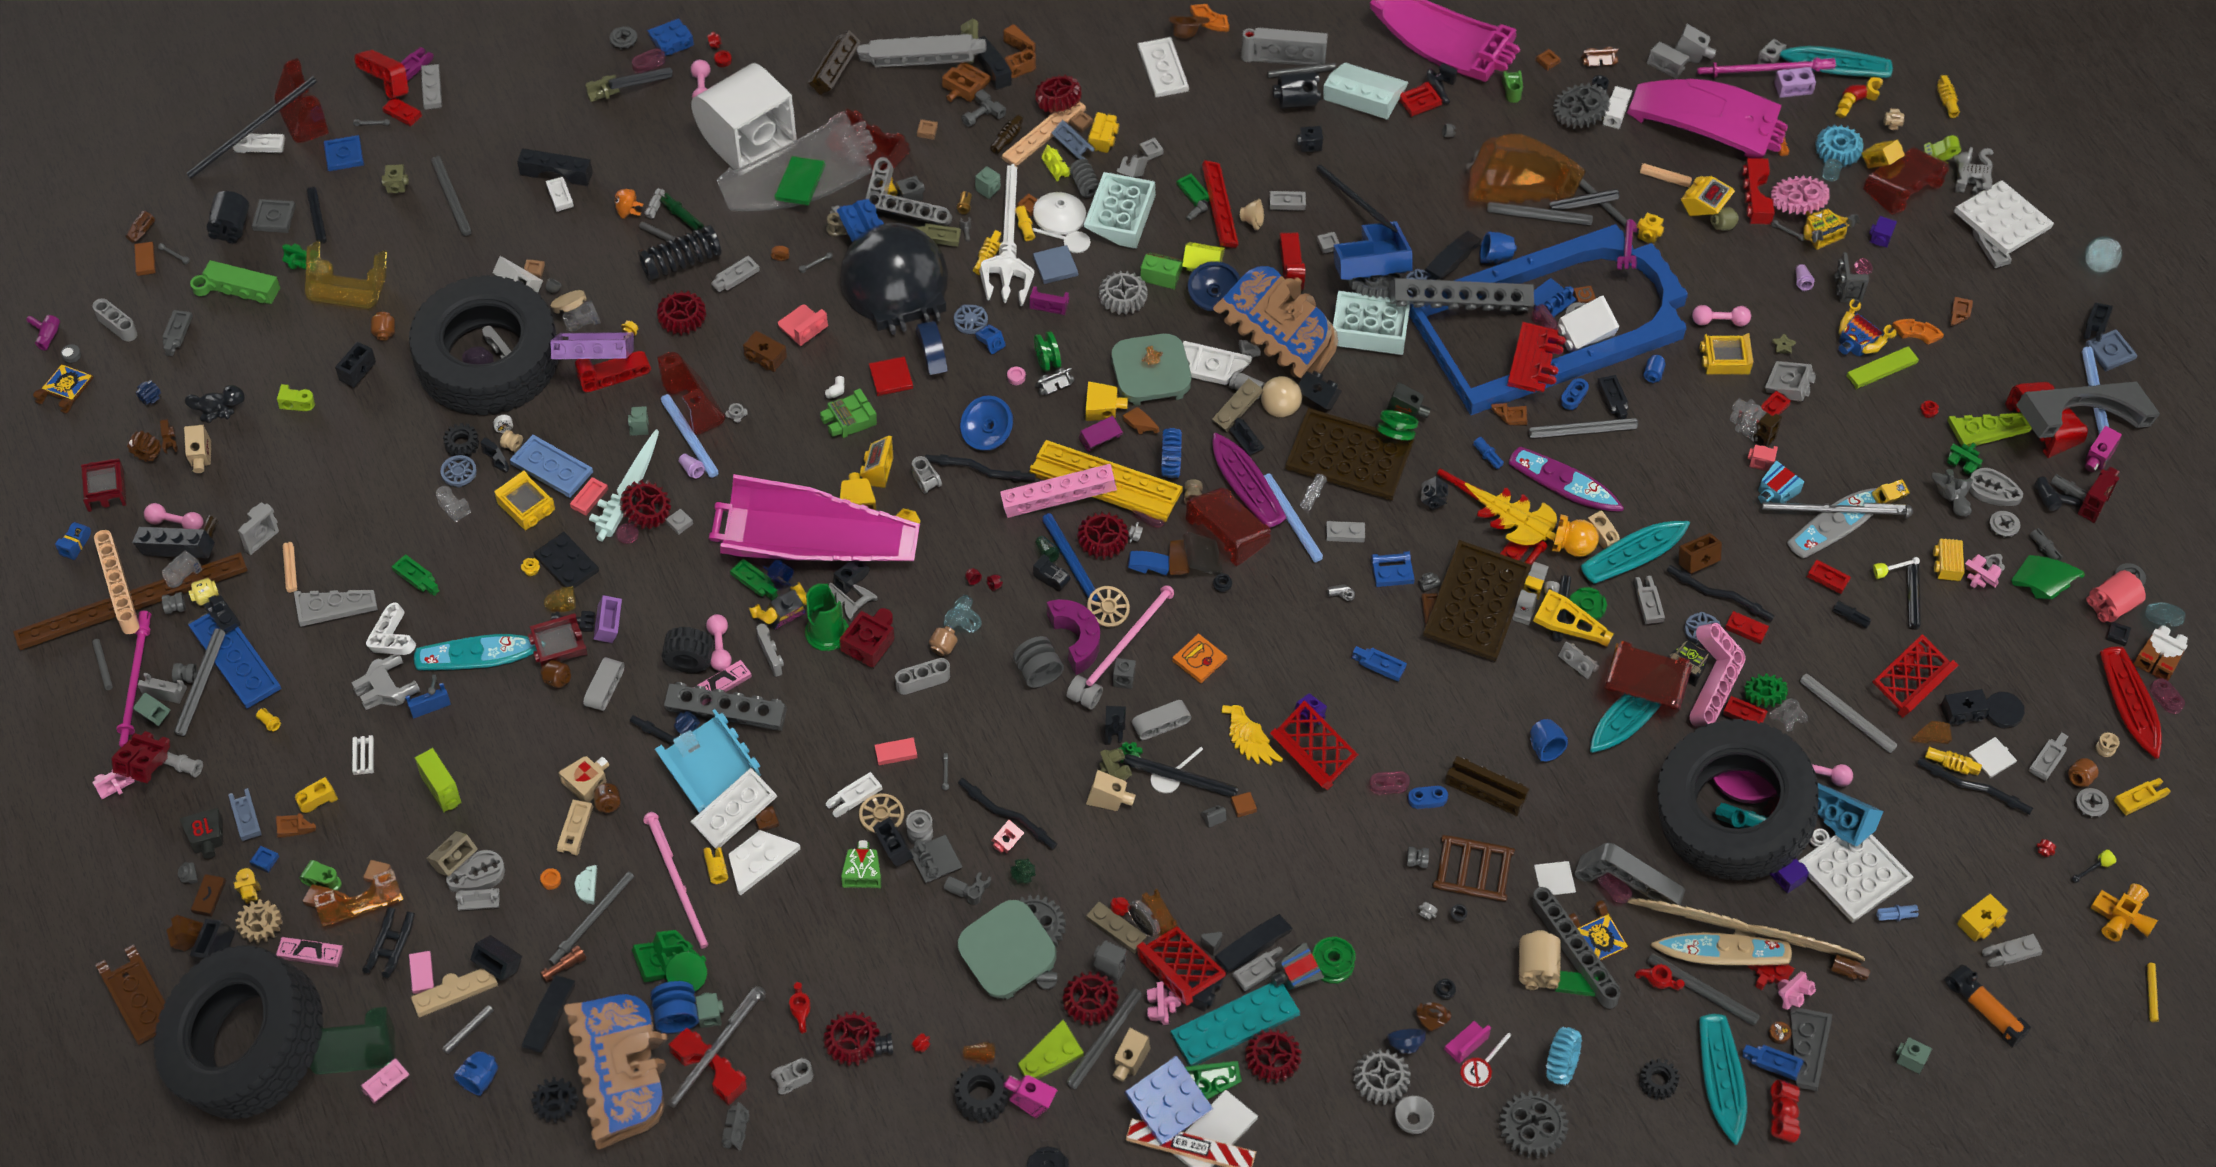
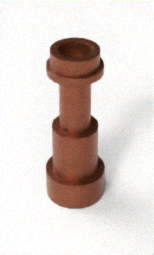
M578 945L572 948L569 954L559 959V963L548 970L544 968L540 972L546 983L552 981V976L563 969L567 970L577 962L580 964L587 959Z

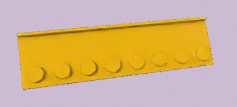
M1048 440L1044 442L1036 456V461L1031 465L1029 471L1036 474V478L1048 480L1111 464L1117 490L1092 497L1167 522L1172 509L1183 491V487Z

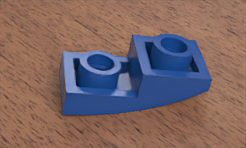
M1131 551L1129 553L1128 568L1142 573H1146L1149 569L1166 575L1169 571V556L1147 551Z

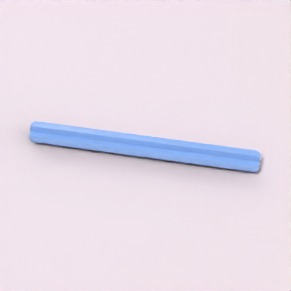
M2084 347L2082 355L2089 386L2100 385L2092 347ZM2093 407L2098 433L2100 434L2105 425L2109 427L2106 410Z
M669 394L662 396V404L698 460L703 463L710 478L717 476L718 469Z
M1269 473L1264 475L1285 512L1287 521L1315 563L1321 561L1323 557L1321 551L1273 476Z

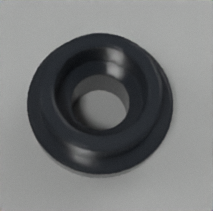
M1225 573L1218 574L1213 580V586L1220 592H1226L1232 587V579Z
M1442 979L1437 982L1435 992L1442 999H1450L1455 995L1456 986L1450 979ZM1442 988H1447L1449 991L1445 992Z

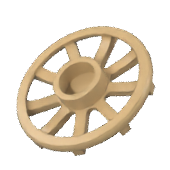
M1099 587L1090 594L1087 600V608L1094 615L1103 612L1101 620L1096 617L1099 626L1116 627L1122 624L1129 615V601L1126 595L1115 587ZM1107 589V598H1103L1099 592L1100 590ZM1111 590L1119 593L1114 599L1110 598ZM1095 594L1101 600V603L1092 600ZM1122 596L1126 604L1117 605L1116 601ZM1091 604L1099 606L1100 609L1092 612ZM1126 608L1125 615L1119 613L1116 609ZM1113 613L1120 617L1121 620L1115 622L1113 618ZM1106 615H1109L1111 623L1104 622Z
M876 794L867 798L859 810L860 822L868 832L875 833L873 826L888 817L899 818L896 823L897 827L900 826L904 819V809L901 802L889 794ZM876 797H885L884 803L879 805ZM889 798L896 802L890 808L887 807ZM871 799L876 806L874 809L866 806L867 802ZM900 807V814L890 813ZM863 809H864V810H867V811H869V812H871V813H873V814H872V815H868V816H863V815H862V812H863ZM875 819L870 825H867L865 820Z

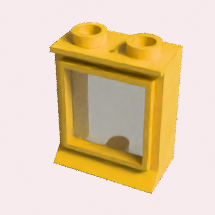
M1749 333L1743 336H1707L1705 334L1703 342H1700V352H1703L1704 355L1702 357V367H1705L1706 374H1750L1753 365V355Z
M525 470L494 491L497 504L525 531L535 526L538 521L545 516H549L555 510L553 498H550L527 475Z

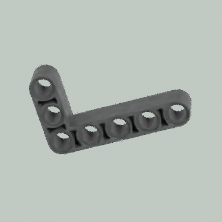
M1604 843L1580 856L1575 876L1582 881H1592L1609 872L1654 901H1663L1681 906L1685 894V889L1681 885L1615 844Z

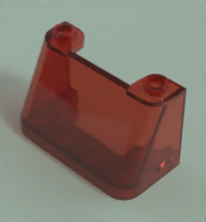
M298 58L284 64L274 94L276 104L305 83L301 63ZM303 93L279 111L293 140L298 143L306 142L329 133L318 98L311 95L302 98Z
M1219 488L1187 501L1186 520L1191 525L1194 523L1197 525L1204 524L1225 544L1224 550L1226 552L1230 550L1233 557L1230 561L1236 567L1270 543V528L1259 521L1234 498L1228 489Z
M1621 641V644L1616 643L1603 689L1612 692L1619 691L1621 694L1624 693L1659 703L1663 706L1666 704L1671 709L1680 711L1693 666L1689 664L1690 660L1678 657V660L1637 649L1632 647V643Z

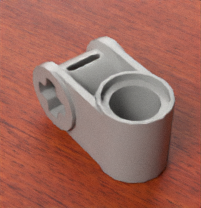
M918 456L913 459L912 475L924 494L931 488L942 486L938 473L925 457Z
M801 1058L776 1068L771 1072V1077L775 1079L778 1085V1093L786 1094L795 1088L811 1082L813 1071L811 1063L807 1059ZM802 1069H807V1072L804 1074L798 1073Z

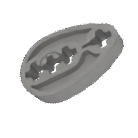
M1980 468L1974 471L1970 477L1973 479V483L1969 491L1980 501L1999 506H2016L2023 498V492L2017 484L1994 469Z
M490 850L478 851L471 855L449 877L447 876L446 882L448 888L455 892L460 890L489 889L501 882L505 875V866L501 856L496 852ZM496 863L497 868H493L492 864ZM486 866V868H488V871L484 872L482 870V867ZM473 871H477L478 875L474 876ZM457 878L459 883L455 884L453 880Z

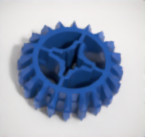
M1169 428L1163 431L1161 466L1163 477L1178 478L1180 476L1182 440L1180 429Z

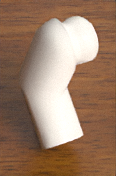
M837 376L835 378V385L826 389L825 396L828 399L836 398L844 393V377Z

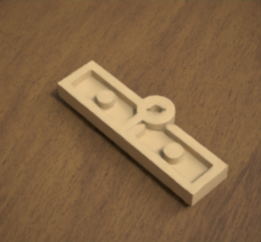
M483 968L459 978L457 975L450 973L444 976L443 984L414 995L411 999L418 1016L422 1017L494 988L498 984L495 976Z

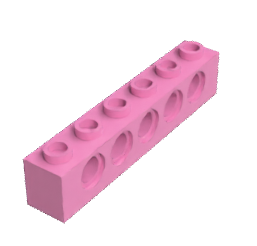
M1111 464L1012 488L1000 493L1007 518L1108 493L1117 490Z

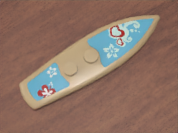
M1686 933L1666 937L1651 943L1652 948L1666 955L1702 964L1781 965L1789 964L1792 956L1789 942L1734 934Z

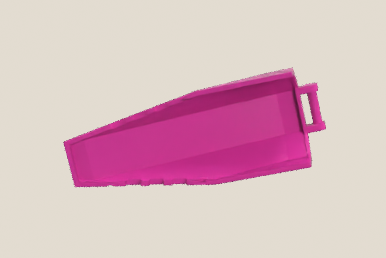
M734 474L730 504L715 503L714 509L716 511L712 533H709L708 538L710 541L723 542L720 546V553L742 557L786 560L914 561L920 524L898 516H892L883 511L870 509L865 505L852 503L847 499L834 497L832 494L811 487ZM723 511H728L725 534H719Z

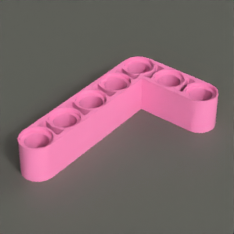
M1718 623L1701 625L1696 630L1697 639L1716 659V663L1690 713V721L1695 727L1706 726L1716 722L1745 663L1743 650Z

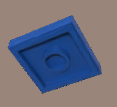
M359 135L324 141L328 171L364 165Z

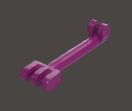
M1628 219L1625 224L1624 256L1618 257V270L1622 269V264H1624L1625 269H1629V263H1631L1632 269L1636 268L1637 265L1636 256H1631L1633 232H1637V225L1632 219Z

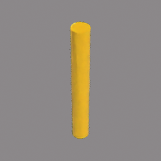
M2148 963L2150 1021L2157 1022L2159 1019L2155 963Z

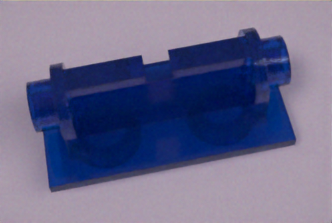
M775 560L769 568L763 567L769 571L767 575L781 585L786 583L792 586L788 582L794 573L791 567L780 560Z

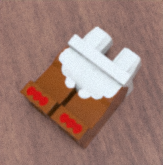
M2162 625L2159 629L2154 630L2136 658L2134 665L2150 673L2160 657L2152 675L2168 683L2188 646L2186 645L2188 638L2178 634L2175 639L2169 636L2171 630ZM2141 659L2150 663V665L2143 664ZM2159 669H2161V670H2163V671H2165V672H2167V673H2169V674H2162V673H2160Z

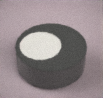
M70 344L61 350V355L64 361L73 363L80 359L81 351L77 345Z

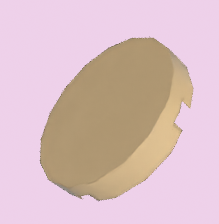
M582 290L568 292L556 298L551 303V308L557 314L560 313V310L569 312L583 304L582 300L586 301L587 298Z

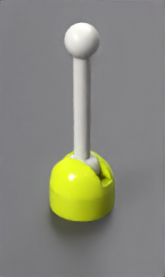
M1914 557L1910 561L1892 566L1877 563L1873 565V571L1876 579H1880L1887 575L1888 570L1910 564L1917 565L1920 559Z

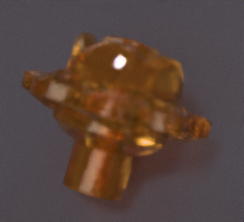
M1153 346L1146 347L1147 354L1142 359V362L1146 361L1149 365H1155L1160 362L1163 352L1154 351Z

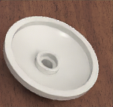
M1063 192L1046 194L1036 201L1033 217L1039 227L1047 232L1060 235L1070 234L1080 229L1085 223L1086 209L1084 204L1075 196Z

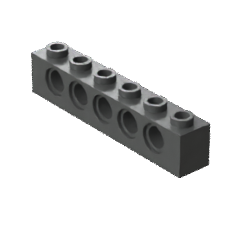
M681 682L669 683L664 707L670 712H682L684 714L688 711L694 716L712 719L715 717L712 710L715 709L718 714L723 713L728 722L778 731L783 729L787 711L783 701L778 699L767 701L763 700V697L755 695L752 698L744 697V694L738 692L727 694L721 689L710 691L698 685H695L694 688L687 687V684ZM692 695L691 701L683 702L685 696ZM705 699H712L709 705H702V702ZM724 702H730V703H731V705H730L729 708H727V709H722V708H721V706H722V704H723ZM744 705L750 706L747 712L740 711ZM762 709H769V713L767 715H760V711Z

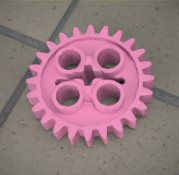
M1795 176V179L1788 177V181L1782 180V183H1776V186H1773L1771 199H1773V205L1777 206V209H1782V212L1788 210L1789 214L1795 212L1796 215L1799 212L1806 214V211L1813 213V209L1819 211V207L1824 208V204H1828L1829 188H1827V184H1824L1823 181L1818 182V178L1812 180L1811 176L1807 179L1805 176L1801 178Z

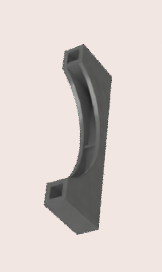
M2137 382L2028 391L2021 396V399L2016 404L2039 438L2053 437L2063 424L2062 411L2075 406H2090L2104 409L2124 418L2137 428L2151 426L2160 415Z

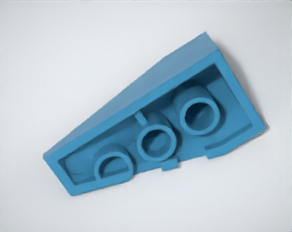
M1818 783V814L1824 820V823L1836 832L1835 834L1840 839L1858 846L1876 831L1883 811Z

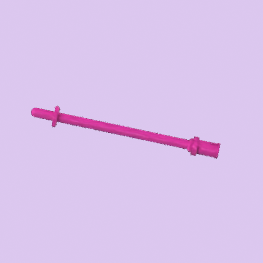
M1815 58L1810 62L1717 67L1716 63H1713V67L1698 68L1697 73L1713 74V78H1716L1718 73L1788 70L1811 67L1817 72L1822 69H1835L1836 62L1835 58Z
M140 611L138 614L139 629L135 632L137 641L123 724L118 725L116 728L117 732L121 734L120 747L128 741L129 735L135 732L134 727L131 726V719L145 637L150 634L151 630L149 624L152 614L148 613V611Z

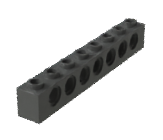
M1395 278L1390 281V303L1396 304L1398 307L1413 304V307L1431 305V308L1448 306L1449 309H1458L1460 306L1465 307L1467 310L1483 307V310L1500 308V311L1517 309L1518 312H1526L1534 306V285ZM1407 290L1413 293V297L1408 296ZM1425 290L1430 293V298L1425 296ZM1442 291L1447 293V299L1442 296ZM1459 292L1464 294V300L1460 298ZM1477 293L1481 294L1482 300L1477 298ZM1494 293L1499 296V301L1495 300ZM1511 294L1516 297V302L1511 299Z

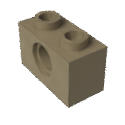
M455 831L427 857V860L437 873L449 877L478 848L467 834Z

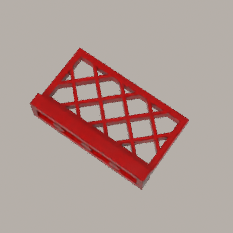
M1922 634L1872 683L1899 709L1897 713L1904 718L1958 664L1954 660L1950 662ZM1920 641L1926 646L1927 652L1918 651V643ZM1906 655H1914L1915 664L1906 663ZM1919 656H1926L1928 665L1919 664ZM1932 657L1938 658L1943 664L1941 666H1932ZM1894 666L1902 667L1903 675H1895ZM1907 667L1915 668L1916 677L1907 676ZM1920 669H1928L1929 677H1920ZM1890 678L1891 687L1885 686L1880 679ZM1895 679H1903L1904 688L1895 687ZM1908 680L1916 681L1917 689H1908ZM1896 692H1904L1905 700L1902 703L1896 698Z
M1305 700L1278 729L1274 728L1270 733L1320 786L1327 790L1334 785L1332 782L1359 755ZM1305 708L1310 711V720H1300L1301 712ZM1321 722L1323 724V733H1313L1314 723ZM1296 723V734H1288L1285 729L1290 724ZM1300 723H1310V733L1300 734ZM1313 736H1323V747H1313ZM1327 736L1336 737V746L1327 747ZM1300 737H1309V747L1302 748L1300 746ZM1336 749V760L1326 761V750ZM1340 749H1347L1351 755L1346 760H1340ZM1313 750H1323L1322 761H1315L1313 759ZM1336 763V771L1329 776L1326 772V764Z
M1178 926L1147 945L1144 942L1136 945L1139 960L1186 1006L1193 1002L1192 997L1226 976L1225 971ZM1176 935L1181 938L1180 942L1170 941ZM1164 947L1163 952H1155L1153 949ZM1168 947H1179L1178 952H1167ZM1182 947L1192 948V953H1181ZM1176 958L1175 963H1166L1165 959ZM1180 958L1190 959L1189 964H1179ZM1194 959H1203L1204 964H1193ZM1177 969L1188 970L1187 975H1178ZM1192 970H1202L1201 975H1191ZM1206 970L1217 972L1213 976H1205ZM1189 981H1200V984L1191 988Z

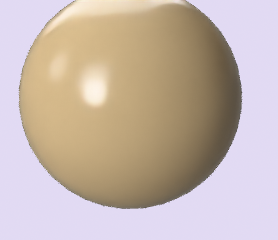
M1279 376L1270 379L1264 385L1261 403L1270 415L1288 417L1299 409L1302 402V393L1299 385L1293 379Z

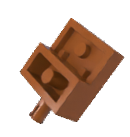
M961 62L956 69L952 67L942 77V86L951 91L946 96V99L952 102L956 96H960L971 102L975 98V94L991 81V76L966 62Z

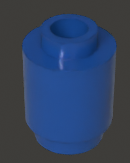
M1652 355L1648 359L1643 374L1647 381L1654 383L1661 380L1665 368L1664 358L1659 355Z

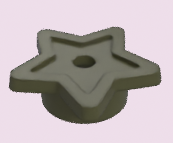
M1785 334L1781 338L1772 340L1776 345V352L1782 354H1791V347L1796 344V341L1788 339Z

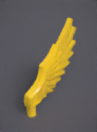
M1223 705L1222 713L1231 714V726L1229 728V736L1232 737L1231 742L1235 743V749H1238L1240 746L1241 755L1245 752L1247 760H1250L1252 757L1256 764L1260 763L1259 757L1270 766L1273 764L1271 759L1282 763L1283 759L1269 745L1270 739L1262 731L1261 724L1251 721L1246 716L1243 707Z

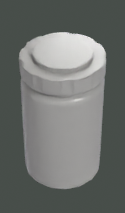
M1235 371L1230 379L1229 387L1238 391L1248 378L1262 389L1265 383Z

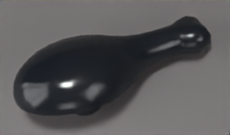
M1429 68L1426 72L1427 82L1438 93L1444 104H1450V99L1447 97L1442 80H1444L1443 74L1437 75L1432 68Z

